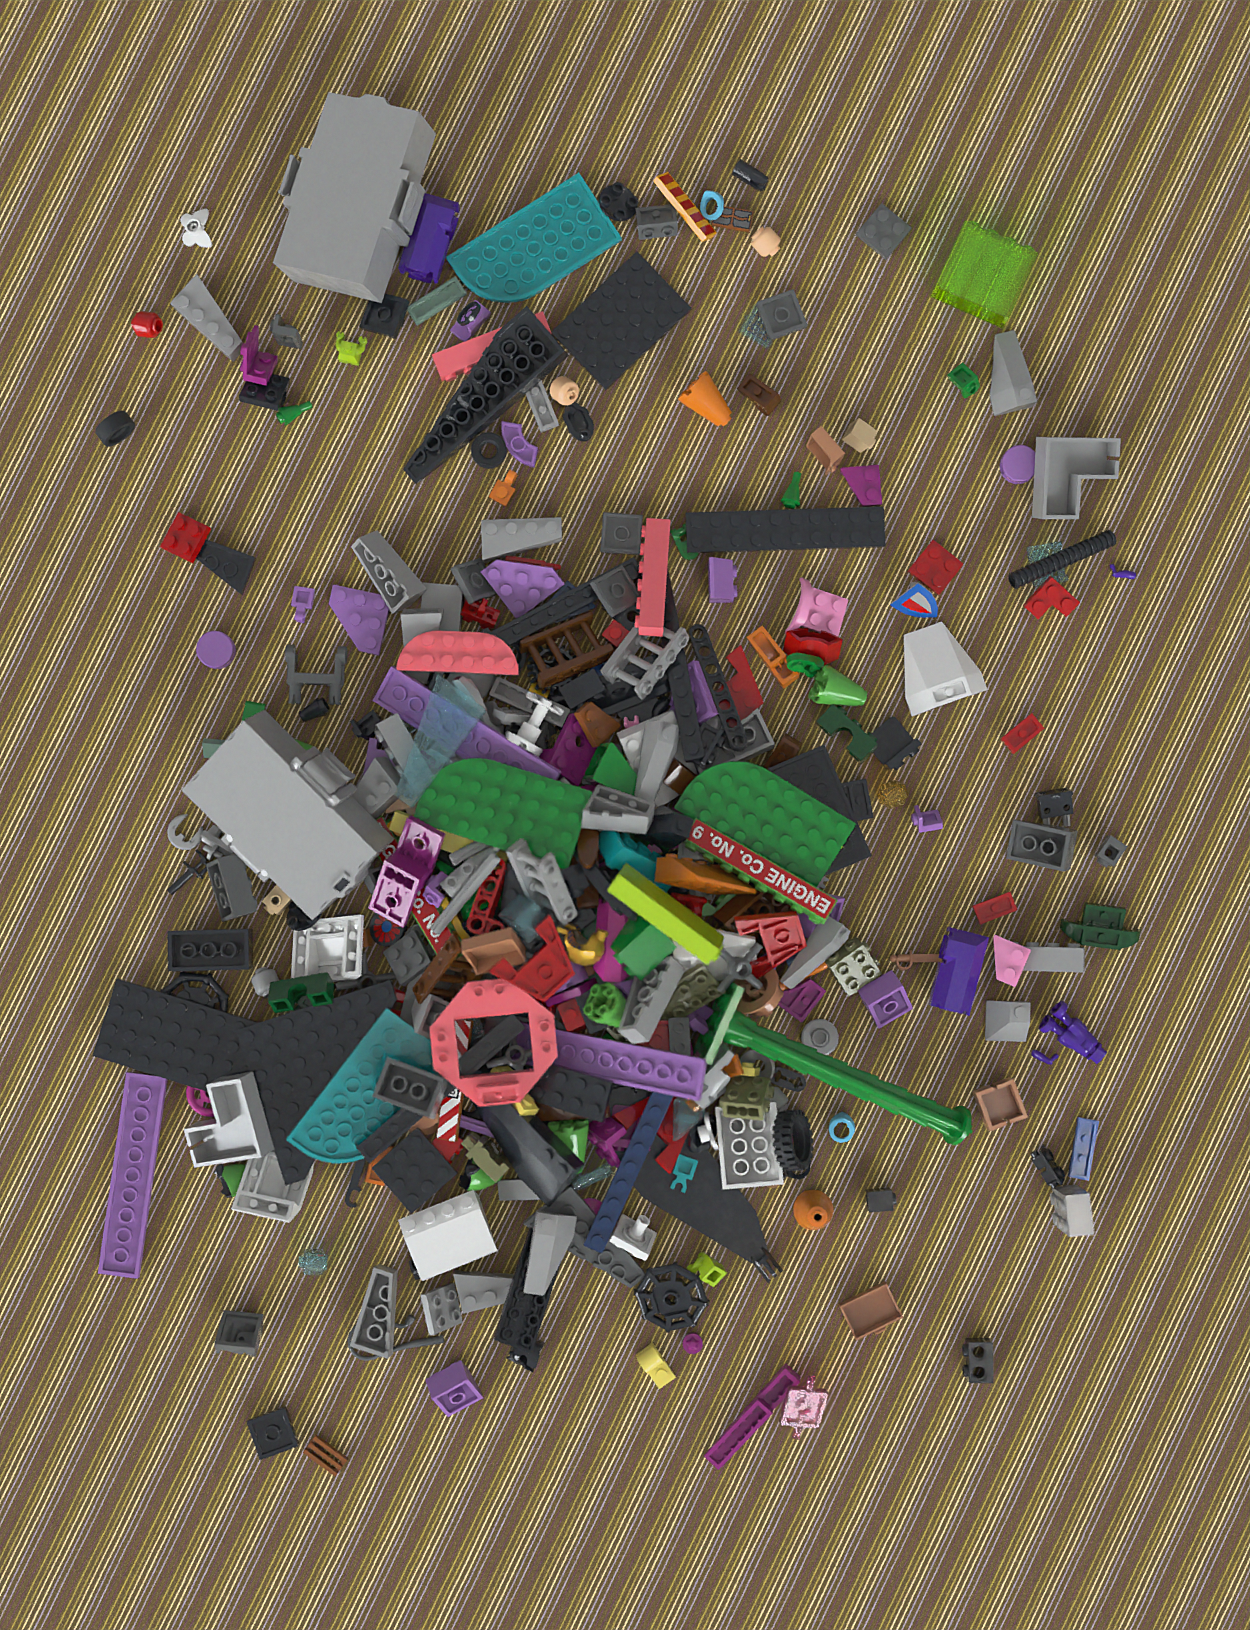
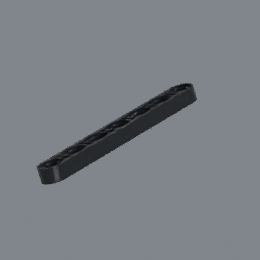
M695 624L689 630V640L697 661L700 663L728 744L733 751L740 752L746 748L748 741L708 632L703 625ZM695 630H700L703 632V637L700 639L694 638L692 633ZM704 647L708 648L710 654L702 656L699 650ZM713 665L717 671L714 674H709L705 669L707 666ZM715 683H720L724 689L721 692H715L712 686ZM727 701L730 704V708L722 710L719 707V703ZM734 719L737 722V726L729 728L726 725V721ZM735 737H741L744 743L741 746H735L732 740Z

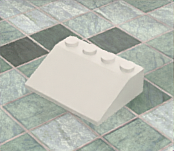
M673 710L617 732L628 763L637 776L646 722L661 720L675 724L678 727ZM679 735L678 748L674 757L698 775L694 764L685 762ZM662 783L654 800L655 808L668 803L679 796V794Z
M770 1102L769 1113L765 1114L764 1121L724 1117L723 1108L715 1107L722 1188L733 1189L784 1184L782 1167L779 1166V1162L776 1160L777 1155L774 1154L775 1147H773L772 1143L774 1142L772 1138L774 1131L772 1129L775 1126L774 1119H776L777 1115L776 1102Z
M474 1190L398 1220L421 1281L498 1251L479 1195Z

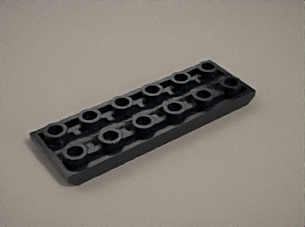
M658 654L651 655L643 660L653 664L658 658ZM633 663L626 665L623 669L624 672L639 680L647 672ZM664 672L663 677L656 682L650 694L642 700L638 697L634 690L635 686L619 677L612 684L606 681L602 675L600 678L608 692L604 694L605 697L603 699L591 702L606 714L612 716L671 692V687ZM555 694L547 698L570 709L562 694L561 696ZM570 710L569 714L575 713L576 711L573 712L572 710Z
M531 1227L528 1230L494 1334L495 1341L530 1354L533 1352L559 1271L558 1267L544 1296L523 1292L533 1235V1228Z

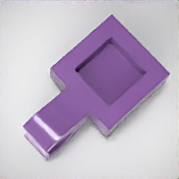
M294 586L291 606L297 607L294 619L296 622L304 623L306 609L312 610L315 589Z

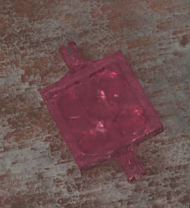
M812 1375L807 1376L805 1386L788 1385L779 1422L780 1425L792 1426L794 1428L793 1439H800L802 1429H819L828 1391L827 1389L814 1388L816 1377Z

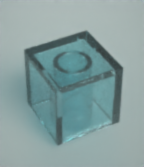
M521 894L498 915L508 928L512 927L518 938L527 943H530L538 935L533 928L546 917L542 908L534 900Z

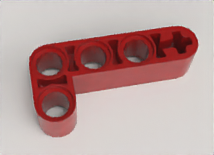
M500 858V862L496 865V867L501 865L502 868L497 869V871L493 869L482 882L471 909L467 927L476 936L491 933L497 927H501L502 930L507 929L501 922L493 920L504 887L507 863L502 858ZM490 883L496 884L493 891H487ZM484 902H489L488 909L481 911V905ZM482 921V927L479 930H474L475 923Z

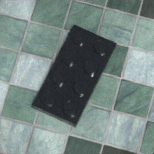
M552 1063L528 1094L535 1102L604 1122L614 1082Z

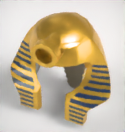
M568 923L564 927H557L558 932L566 935L565 943L568 949L566 954L570 962L589 966L596 964L601 959L605 949V937H608L609 934L608 931L597 929L586 940L576 924Z

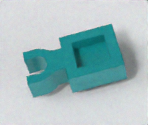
M679 1154L672 1172L677 1177L672 1181L670 1188L674 1189L676 1183H682L681 1192L685 1193L687 1188L686 1179L692 1180L698 1160Z

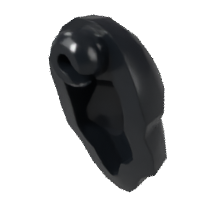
M573 402L568 406L565 405L562 417L567 425L569 434L581 442L591 439L594 423L588 410L577 402Z
M710 1114L709 1122L715 1139L717 1135L716 1116ZM701 1115L693 1122V1127L688 1133V1148L692 1153L707 1150L711 1146L710 1141L701 1142L697 1127L705 1125L704 1115Z

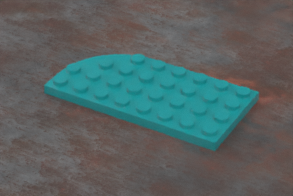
M577 173L448 255L446 260L460 281L476 295L494 302L513 303L532 298L622 241V237L610 219L602 212L599 202L580 173Z
M386 1007L286 1140L308 1156L324 1162L349 1163L363 1159V1155L356 1147L402 1108L372 1097L387 1057L438 1075L439 1073L433 1067L431 1040L415 1033L414 1027Z

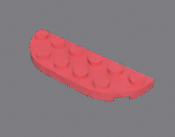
M429 631L422 633L409 641L403 648L396 668L397 671L519 675L517 660L510 647L500 638L482 632Z

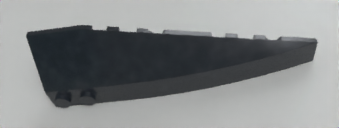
M527 306L495 334L491 344L486 347L480 360L470 370L469 376L462 382L446 405L442 415L435 421L434 427L427 433L423 443L416 449L403 468L415 484H418L466 446L569 356Z
M483 1064L472 1075L491 1073V1069H488L487 1065ZM471 1100L519 1178L549 1208L585 1163L536 1114L520 1116L512 1103L479 1107Z

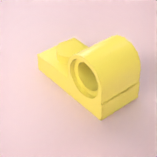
M653 1342L636 1354L641 1367L651 1376L659 1389L676 1378V1375Z

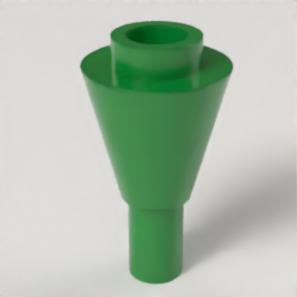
M307 401L300 405L279 407L278 412L275 414L279 423H284L287 426L301 415L302 412L313 408L310 401Z
M800 472L793 473L792 481L781 499V503L788 509H795V507L800 506Z

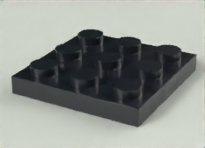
M418 1127L372 1167V1170L411 1214L458 1173Z

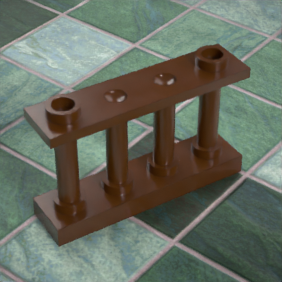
M592 612L579 614L570 621L534 636H526L520 641V654L529 651L540 670L537 680L540 689L605 663L612 656L614 649L611 644L601 645L590 627L593 620ZM583 629L594 650L583 653L572 633ZM565 636L576 658L569 661L565 660L554 640ZM547 643L558 665L547 668L537 647Z
M456 933L451 934L412 988L418 1004H422L429 994L445 997L450 1003L467 982L479 981L485 974L476 975L474 968L469 962L454 960L459 953H462V945ZM448 967L463 969L458 976L444 974ZM438 981L453 983L448 990L434 988Z

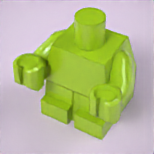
M338 331L336 333L335 345L337 351H339V362L359 366L361 354L364 352L367 344L366 337H359L360 344L343 341L345 335L343 332L341 334Z
M704 1252L698 1254L694 1264L687 1266V1270L695 1274L698 1270L700 1272V1279L712 1287L727 1274L722 1264Z

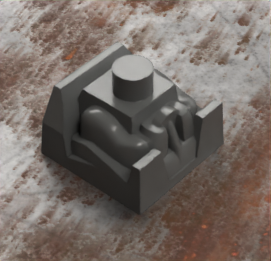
M223 1310L214 1342L216 1353L220 1354V1350H225L236 1354L246 1353L249 1356L256 1357L263 1332L264 1314Z

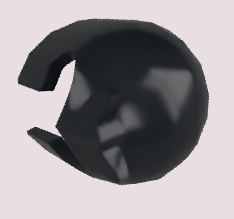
M537 1338L532 1354L511 1347L509 1356L506 1359L515 1364L522 1365L524 1369L530 1372H534L538 1364L540 1351L545 1342Z

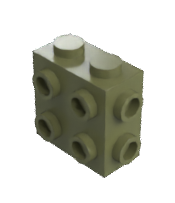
M857 937L848 940L824 961L848 996L857 993L859 989L882 974L878 968L880 963L874 955L870 956L868 953L871 951L865 941L861 942Z
M745 1075L731 1077L725 1086L726 1092L724 1096L720 1097V1108H723V1116L764 1121L765 1114L769 1113L770 1098L773 1099L774 1086H771V1079L769 1077Z

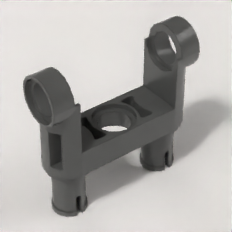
M286 645V683L289 686L288 703L301 704V686L327 685L329 687L328 705H341V687L344 685L345 664H347L348 655L347 646H338L337 654H335L334 674L297 673L298 655H296L295 645Z

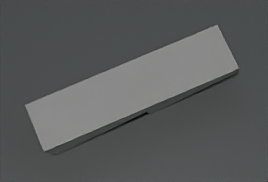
M497 677L489 694L492 698L530 714H533L538 705L526 698L528 690L500 677ZM533 693L539 697L538 700L543 698L551 702V708L555 705L564 710L562 716L548 710L543 719L562 728L570 709Z

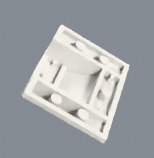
M364 915L323 918L306 930H294L291 978L325 972L329 973L333 982L353 981L359 978L362 967Z
M274 1150L263 1157L248 1159L231 1209L290 1223L301 1210L313 1174L314 1163L305 1180L285 1186Z

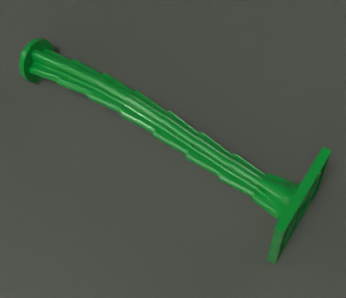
M733 982L724 994L714 1000L711 1007L713 1014L706 1020L709 1030L704 1035L700 1033L693 1049V1053L696 1056L707 1059L706 1063L712 1065L721 1042L742 1048L749 1047L773 1061L778 1060L805 1075L808 1073L836 1089L839 1087L867 1103L870 1101L895 1115L900 1114L923 1127L928 1126L942 1133L945 1142L950 1145L960 1144L966 1136H969V1133L972 1134L973 1132L971 1125L972 1116L967 1107L957 1106L951 1109L936 1104V1101L908 1092V1089L878 1079L879 1076L851 1067L845 1061L817 1052L816 1048L786 1038L787 1035L757 1025L756 1021L736 1010L744 988Z

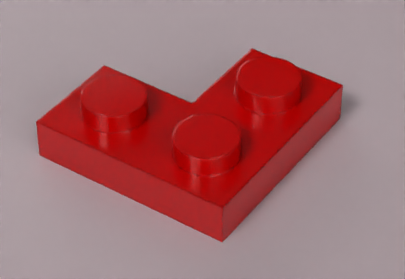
M1049 576L1023 606L1039 620L1052 605L1067 617L1080 602L1054 578Z

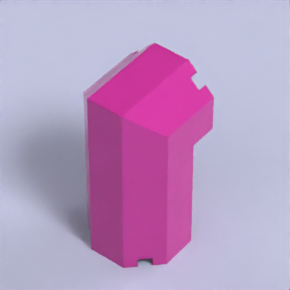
M598 899L596 930L603 929L608 931L609 934L608 937H605L604 953L601 959L596 964H593V969L603 981L623 982L629 977L624 970L626 965L624 963L620 965L613 957L615 953L610 946L629 918L624 914L621 916L615 912L607 901L603 903V899Z

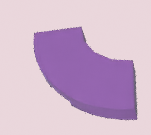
M502 421V437L510 454L522 464L535 468L538 447L531 445L525 440L522 434V424Z

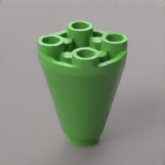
M825 665L822 669L817 670L816 675L813 677L815 680L814 686L810 689L808 695L809 699L818 704L863 706L867 699V691L829 665Z
M610 983L595 984L590 990V995L583 1012L589 1019L595 1022L619 1028L627 1001L615 985Z
M588 1119L560 1120L548 1123V1127L585 1162L589 1131Z

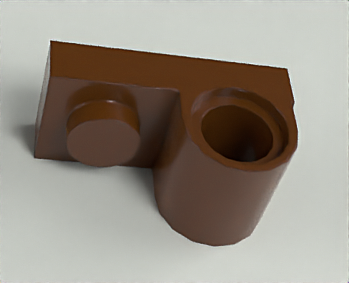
M751 374L737 387L739 393L751 400L756 408L765 416H769L781 403V398L776 391Z
M785 733L763 767L768 769L794 758L802 743Z

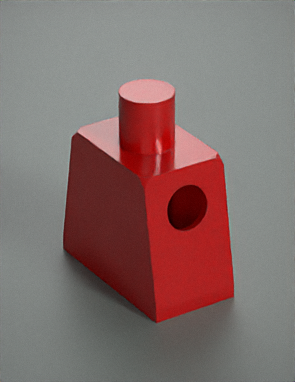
M575 997L556 1004L567 1032L578 1033L587 1029Z

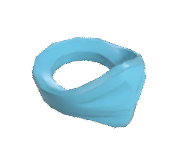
M705 191L700 204L701 213L708 220H716L723 212V196L718 192ZM715 199L718 208L714 214L708 215L706 205L710 200Z
M844 1112L833 1116L829 1123V1133L832 1139L843 1143L852 1138L855 1132V1124L851 1116ZM843 1122L847 1124L849 1134L846 1137L840 1138L834 1134V1127L837 1126V1123Z

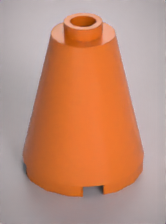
M704 371L698 376L699 379L693 381L681 393L678 400L716 426L720 424L725 426L732 419L730 417L732 412L709 373Z
M807 1190L797 1196L794 1202V1217L803 1228L819 1230L825 1227L832 1219L833 1204L830 1198L820 1190Z

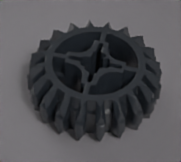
M547 644L546 649L539 646L538 650L542 659L547 656H554ZM565 645L559 648L565 660L569 661L576 658V655L570 656L571 649H568L567 652L564 651ZM529 657L528 661L531 664H528L526 669L530 670L527 673V677H534L530 680V684H535L538 680V666L534 659ZM556 659L552 661L544 660L547 668L554 667L555 663L558 665ZM574 675L561 683H555L543 688L542 694L550 690V696H553L554 691H556L558 696H561L559 688L578 678V676ZM538 684L535 687L536 690L540 689Z

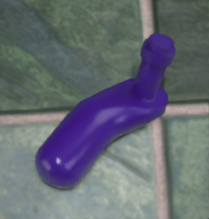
M1110 565L1113 577L1136 578L1135 572L1128 570L1117 572L1115 565Z
M1038 1050L1031 1052L1032 1057L1048 1065H1052V1062L1059 1057L1058 1054H1054L1049 1059Z

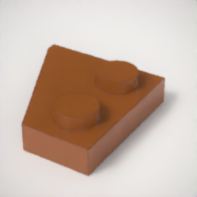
M592 702L585 703L574 713L592 747H598L621 726Z

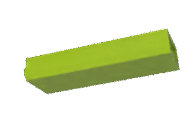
M626 863L622 867L607 891L706 965L711 960L715 962L719 958L724 947L722 943L725 936Z

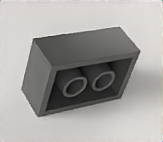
M236 854L217 858L206 864L222 922L240 918L257 911V900L252 895V882L250 877H247L246 864Z
M387 1057L372 1097L435 1119L449 1081Z

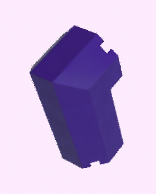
M427 193L424 194L412 235H408L410 238L408 247L404 246L398 267L400 273L404 274L406 271L409 273V278L424 283H431L432 280H434V283H438L450 240L453 239L458 224V218L455 216V212H460L458 202Z
M947 927L946 931L949 932V935H944L938 957L942 959V963L938 962L928 1005L970 1016L989 937Z

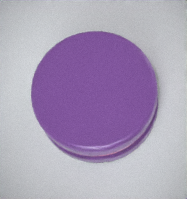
M1015 445L1009 448L1002 456L1000 472L1008 482L1023 484L1034 476L1035 451L1025 445Z
M210 631L200 637L196 646V652L199 660L204 665L213 669H222L230 665L234 660L236 647L233 640L225 633Z

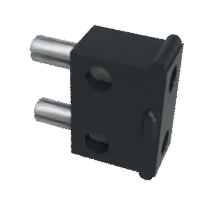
M1068 787L1036 792L1034 794L1037 799L1038 815L1043 819V824L1050 825L1051 817L1062 816L1063 826H1070V814H1073V792Z

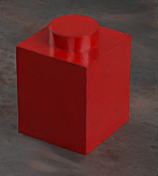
M613 620L602 633V638L617 649L630 631L616 620Z

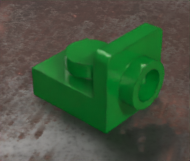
M963 362L947 374L948 379L961 390L962 397L965 399L975 394L980 388L978 376Z

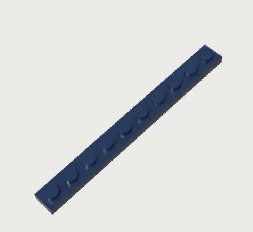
M652 1091L583 1243L584 1246L603 1253L672 1101L673 1095Z

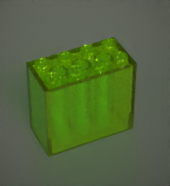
M965 220L930 297L1002 329L1010 318L1038 252L1034 251V248L1031 246H1023L1016 243V240L1013 238H1004L998 235L995 230H986L980 227L977 222Z

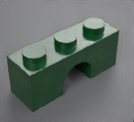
M832 704L816 721L817 726L831 738L840 731L849 732L853 739L846 747V751L862 765L878 747L876 743L877 738L870 732L866 734L861 729L862 725L856 719H849L846 716L848 713L841 706L836 707Z
M328 972L270 982L268 1003L274 1013L294 1010L296 1001L306 995L313 1007L333 1004L335 984Z

